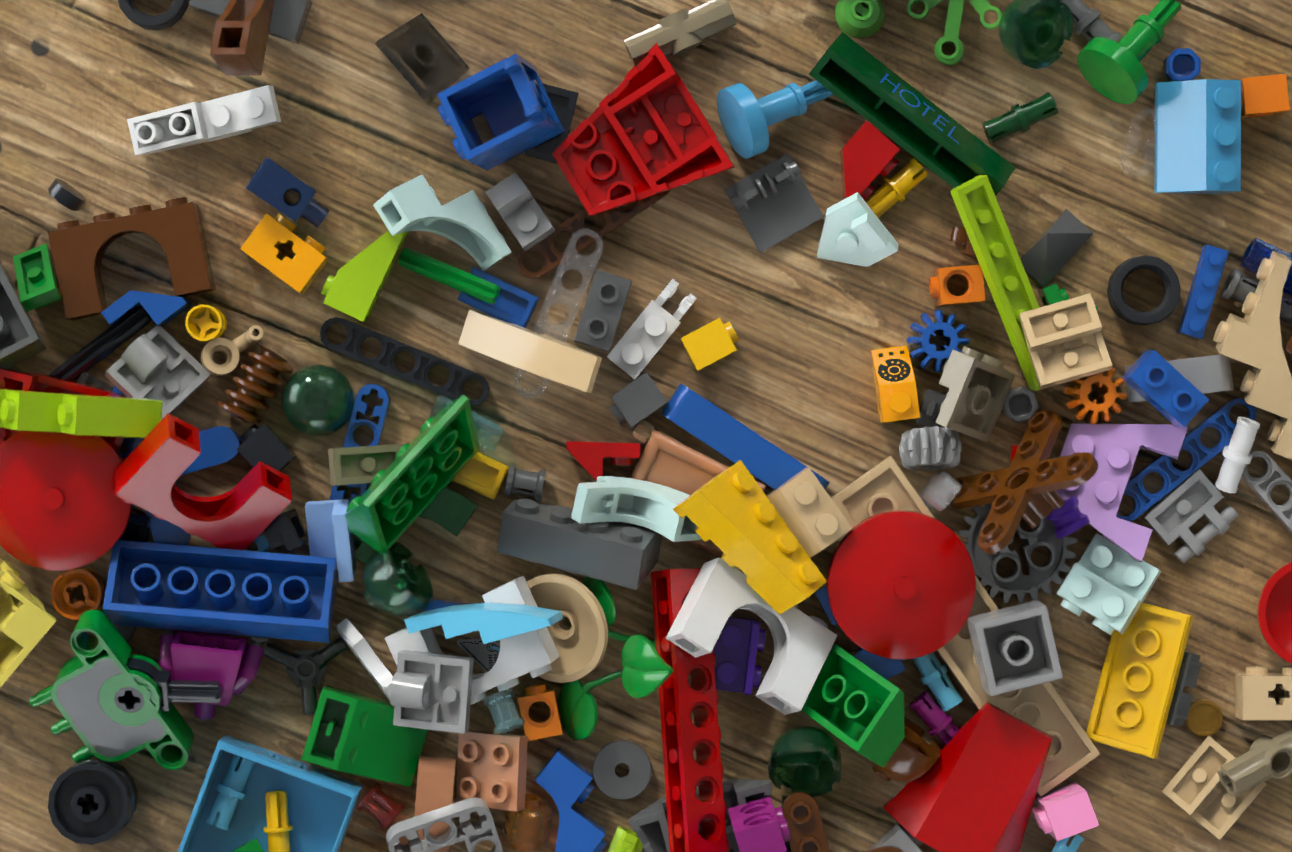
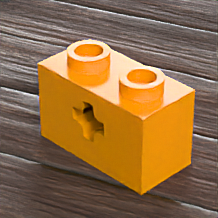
M266 213L240 249L293 289L304 294L329 261L322 254L326 247L309 235L305 240L301 239L293 233L296 225L280 213H278L275 219ZM293 242L292 250L296 255L293 259L285 257L281 260L280 258L283 253L278 248L282 243L289 246Z

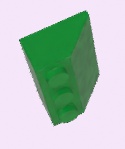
M834 643L801 711L856 752L884 768L905 737L904 692Z

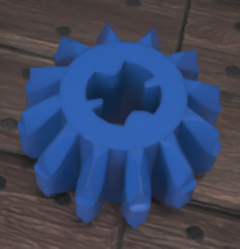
M935 310L934 323L927 313H923L920 315V318L925 326L924 328L916 323L910 325V329L918 333L919 336L908 337L906 343L910 345L918 344L919 348L913 350L909 355L911 358H916L921 354L924 355L919 365L922 369H925L933 359L934 372H941L942 359L946 363L952 350L961 352L962 350L958 349L957 346L969 344L970 339L966 337L958 338L957 333L963 332L967 327L965 324H960L955 328L952 327L956 320L954 313H951L943 322L942 310ZM934 331H940V337L947 340L946 345L940 346L942 351H936V346L929 344V337L936 336Z

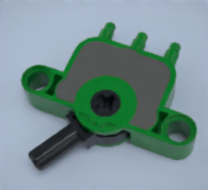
M98 610L85 611L80 615L70 637V645L76 656L67 660L62 665L54 684L30 697V705L36 708L40 705H46L51 701L54 702L64 718L51 726L52 734L57 736L74 729L85 744L79 750L72 753V760L75 763L87 761L95 756L103 761L115 762L147 748L161 767L168 770L182 768L186 764L192 749L194 733L172 702L218 703L222 695L221 684L218 681L172 680L171 671H163L154 660L143 655H131V647L103 612ZM85 631L92 632V633H94L96 636L89 635V634L86 633Z

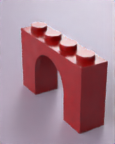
M167 413L115 470L116 496L128 504H134L152 513L158 519L166 520L182 528L190 535H196L212 543L216 548L245 550L292 502L290 477L259 461L233 489L224 494L213 497H198L185 493L174 483L201 454L199 429Z

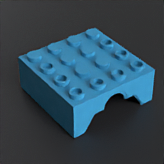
M226 734L217 743L178 852H231L245 842L257 838L264 852H268L267 832H263V828L267 826L265 795L267 792L274 790L287 792L289 825H293V830L289 831L291 852H339L364 785ZM235 754L254 761L255 764L243 789V792L246 793L243 800H239L227 831L215 827V824L210 825L206 823V820L209 818L219 793L216 791L218 783H223L233 758L232 755Z

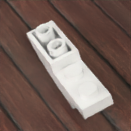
M267 85L201 103L192 102L130 118L127 121L135 155H144L252 132V129L279 123L281 118L274 87Z

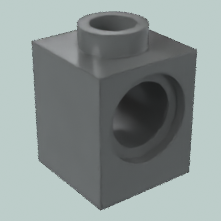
M646 372L610 398L614 404L609 409L621 426L628 422L632 428L668 401Z

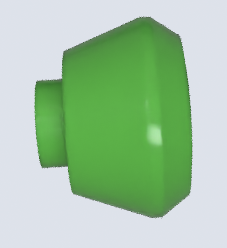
M839 0L835 9L836 22L839 28L851 37H869L875 34L884 22V4L882 0Z

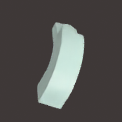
M598 476L596 482L578 483L571 518L578 523L625 522L651 529L673 542L701 540V537L695 532L697 526L687 516L681 518L673 510L674 507L690 496L684 492L648 481L614 476Z

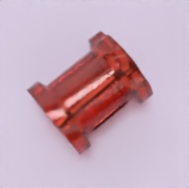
M376 782L355 808L359 811L365 810L380 823L379 828L384 831L405 805L401 802L395 803L380 790L381 785ZM373 801H376V802H377L378 804H380L384 809H386L387 813H385V812H384L382 809H380L376 804H374Z

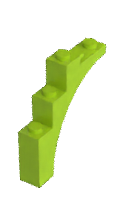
M0 389V428L17 431L61 432L73 435L145 438L161 421L163 401L143 398Z

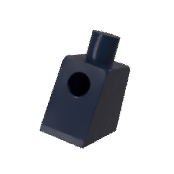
M265 157L245 186L249 191L295 222L301 216L318 228L330 210L312 198L316 193L314 189L268 157ZM290 188L299 194V200L293 205L283 199L285 191Z

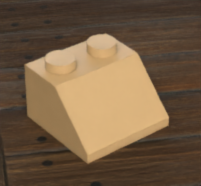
M809 467L804 468L767 495V498L774 505L810 558L853 529Z

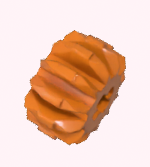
M1112 367L1111 370L1105 371L1103 375L1101 372L1070 381L1076 385L1075 388L1063 389L1064 394L1074 395V400L1068 401L1065 404L1066 408L1071 409L1079 406L1074 416L1077 420L1083 419L1088 412V423L1095 425L1098 421V414L1104 422L1111 421L1108 408L1115 413H1121L1122 407L1114 401L1115 399H1126L1127 393L1116 392V387L1122 386L1125 381L1122 378L1111 381L1116 371L1115 368ZM1093 383L1094 388L1101 387L1103 392L1098 395L1099 402L1097 404L1096 399L1089 400L1087 396L1092 391L1090 385Z

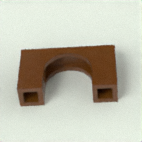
M187 197L165 201V208L152 210L151 205H143L130 208V215L118 218L112 212L93 216L94 223L80 225L79 220H73L57 224L58 230L48 232L66 319L78 320L102 315L101 312L108 308L101 278V261L107 248L116 239L132 233L147 234L161 245L167 257L175 296L187 297L215 291L216 286L198 204L188 202Z

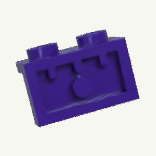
M738 617L728 618L713 648L716 656L715 683L717 690L751 695L752 687L759 688L761 666L755 665L757 651H764L766 629H760L759 620Z

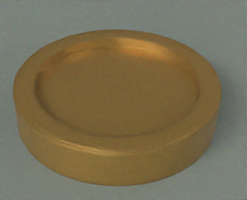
M1200 699L1191 703L1188 720H1185L1193 733L1199 736H1210L1220 729L1223 715L1217 704L1210 700Z

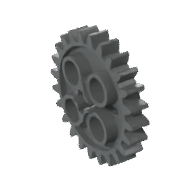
M992 503L984 504L982 508L980 506L971 507L976 515L974 518L963 516L962 520L969 525L968 530H958L957 534L966 538V543L963 544L972 560L975 576L979 577V582L983 587L990 586L988 595L991 598L1001 591L1002 602L1008 603L1011 595L1014 594L1017 603L1023 604L1026 593L1035 601L1038 600L1037 590L1039 589L1048 595L1052 593L1048 584L1051 581L1060 585L1063 584L1058 573L1060 570L1070 572L1071 569L1064 561L1065 558H1076V554L1067 551V546L1077 543V539L1067 536L1057 539L1054 534L1055 526L1046 517L1040 521L1037 527L1030 531H1024L1018 525L1015 536L1025 541V544L1020 546V551L1029 570L1028 575H1023L1017 551L1008 549V545L994 554H986L978 546L979 533L992 508ZM1043 545L1048 551V559L1043 565L1036 566L1031 560V553L1035 547ZM1009 557L1014 564V569L1011 575L1002 578L996 572V565L1000 559Z

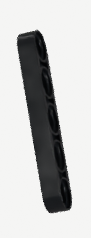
M330 318L321 327L320 337L323 344L329 349L454 400L464 395L462 388L467 380L477 379L482 383L484 390L480 398L469 400L471 406L480 405L489 396V383L478 373L343 318ZM336 323L344 325L348 333L345 342L338 345L332 344L327 338V330ZM369 337L378 339L382 347L380 354L372 359L366 358L361 352L362 342ZM402 351H409L414 355L416 363L411 371L404 373L396 368L395 357ZM435 365H443L449 371V380L443 386H435L429 380V371Z

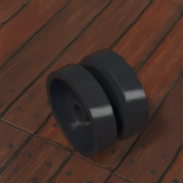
M94 757L75 764L56 779L49 792L48 810L53 825L62 836L75 843L93 845L109 840L130 822L136 811L138 792L134 779L124 766L116 762L103 761ZM91 794L94 795V802L99 804L98 806L90 803L89 796Z

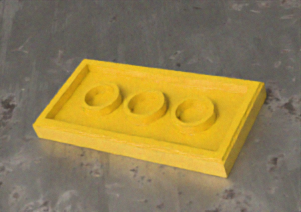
M1142 603L1124 634L1114 629L1111 634L1086 731L1091 741L1157 759L1194 616Z

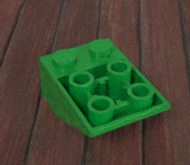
M326 685L322 688L301 760L341 772L411 787L428 729L393 725L394 706H391L390 703Z

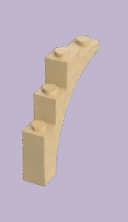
M1272 251L1270 258H1264L1258 268L1256 278L1260 279L1255 293L1249 292L1242 307V313H1245L1244 319L1229 314L1226 322L1221 321L1219 323L1213 341L1217 342L1216 349L1220 354L1254 367L1253 371L1248 370L1242 380L1240 390L1244 392L1242 397L1247 404L1281 416L1279 420L1275 419L1272 422L1267 434V440L1270 441L1269 447L1273 453L1292 460V376L1282 348L1280 327L1283 287L1292 261L1287 256Z

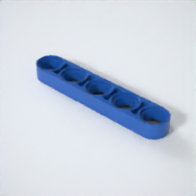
M1243 398L1231 399L1186 434L1181 447L1191 457L1190 466L1183 471H1179L1172 465L1171 457L1160 454L1129 479L1124 495L1132 498L1134 502L1133 511L1127 516H1120L1117 513L1116 517L1129 522L1138 518L1221 452L1225 446H1228L1236 427L1229 419V411L1232 406L1236 404L1243 405L1248 411V418L1256 420L1257 417L1255 407L1247 404ZM1207 427H1213L1219 433V442L1213 448L1205 447L1200 441L1201 432ZM1155 472L1161 476L1163 484L1158 492L1151 494L1143 487V480L1147 474Z

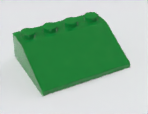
M462 395L444 407L435 417L427 419L420 429V434L411 443L403 445L398 451L395 461L386 470L379 471L373 478L371 487L362 496L355 497L347 507L345 518L349 530L380 554L384 555L480 450L469 398Z

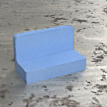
M349 499L306 502L305 514L310 556L336 558L339 582L354 581L356 571V558L353 556L355 554L354 539L345 518L347 507L350 504Z

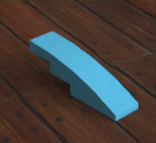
M477 603L452 605L419 612L404 621L409 634L442 625L446 639L479 630L482 642L486 644L545 628L564 618L561 611L530 605Z

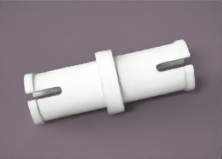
M1246 417L1237 418V424L1229 446H1225L1222 452L1224 460L1214 486L1224 492H1237L1245 465L1250 464L1252 459L1250 451L1260 424Z

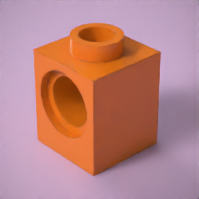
M1286 74L1240 79L1241 118L1279 115L1290 110Z
M980 265L937 268L934 270L935 277H929L931 299L937 298V306L986 301L984 277ZM951 276H959L964 280L965 291L961 296H954L948 291L947 281Z
M545 683L525 687V694L518 696V703L525 736H528V741L562 735L563 726L555 688L547 689ZM541 701L549 706L551 713L547 719L536 720L531 716L529 708L534 702Z

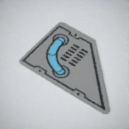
M482 639L457 641V645L470 658H474V662L484 672L490 671L495 665L500 653V640L483 644Z

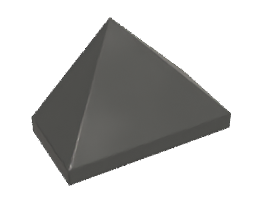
M1065 209L1021 258L1025 271L1044 288L1090 238L1093 232L1070 211Z

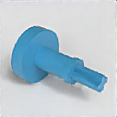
M816 80L801 87L796 83H791L781 90L756 99L747 86L742 83H736L718 92L717 110L722 128L730 144L741 157L749 159L767 151L769 147L768 126L793 116L803 115L807 112L808 105L835 94Z

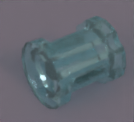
M513 689L497 692L482 700L483 705L488 706L495 724L493 729L494 735L513 731L526 724L524 718L519 717L512 698L515 695Z

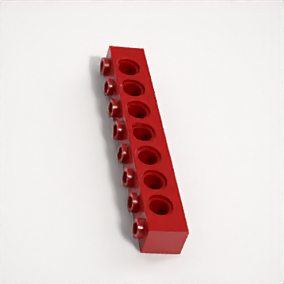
M701 568L667 569L651 572L656 651L673 669L671 675L659 687L670 852H729V841L726 837L725 826L727 808L723 797L722 783L724 768L721 763L720 754L721 729L718 725L717 712L719 695L715 683L716 656L712 650L711 653L695 658L666 639L683 605V601H685ZM689 674H690V677H691V686L689 685V682H688V676H689ZM691 712H693L694 715L693 723L691 721ZM694 748L696 750V760L693 756ZM697 786H698V788H699V795H698V797H697V795H696V787H697ZM699 824L702 827L701 834H699Z

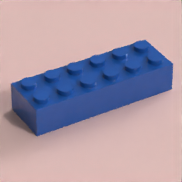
M118 540L112 547L103 611L114 625L330 643L338 579L336 558Z

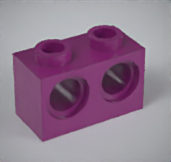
M771 797L728 808L740 852H787L785 842L791 840L787 822L781 806L774 808Z

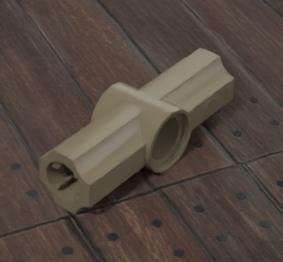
M711 0L689 11L686 8L664 17L658 21V25L625 39L624 44L634 66L637 67L656 43L666 56L671 54L676 56L697 47L702 43V40L732 28L737 22L727 0Z
M1292 729L1273 739L1267 736L1258 738L1251 745L1249 752L1220 766V770L1217 773L1227 793L1236 797L1272 777L1276 779L1289 777L1292 774Z

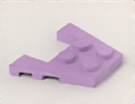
M1071 424L1060 457L1074 453L1089 452L1095 457L1099 465L1096 473L1090 480L1076 487L1056 490L1063 500L1076 495L1079 500V510L1082 514H1086L1090 520L1088 524L1103 534L1113 544L1127 552L1133 559L1142 563L1153 529L1117 518L1122 498L1139 449L1144 448L1178 459L1188 426L1175 427L1173 424Z

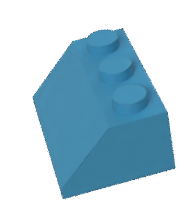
M1203 79L1155 83L1154 193L1223 195L1241 191V80Z

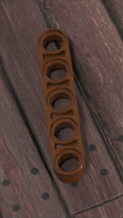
M671 189L636 201V206L631 212L623 213L615 208L601 213L605 217L606 225L604 229L597 233L590 232L585 227L584 220L588 212L586 209H583L555 227L554 233L527 251L522 249L517 257V265L520 272L524 276L533 279L544 276L666 197ZM569 232L574 236L575 245L571 251L560 252L555 248L554 238L558 233ZM536 251L543 256L544 266L540 271L529 272L524 268L523 259L527 253Z

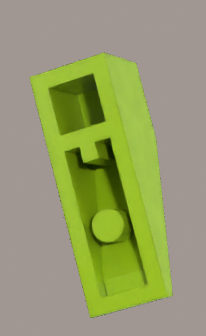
M388 230L341 267L336 276L330 274L321 292L322 295L326 296L323 303L367 323L409 231L392 236Z

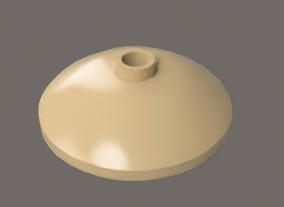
M544 574L527 581L537 607L561 611L564 618L547 627L560 657L550 663L552 670L538 677L551 682L566 683L586 676L598 666L605 654L608 643L607 620L599 601L581 582L562 574ZM565 617L570 620L571 627L567 625Z

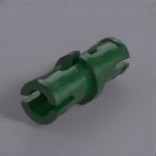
M1048 92L1021 106L1019 104L1011 106L1010 111L983 122L982 127L985 129L984 132L988 141L993 144L1020 130L1024 133L1030 130L1031 125L1059 112L1057 108H1054L1057 105L1052 95Z

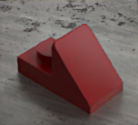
M567 441L566 449L596 481L598 476H603V457H610V465H632V458H640V443Z

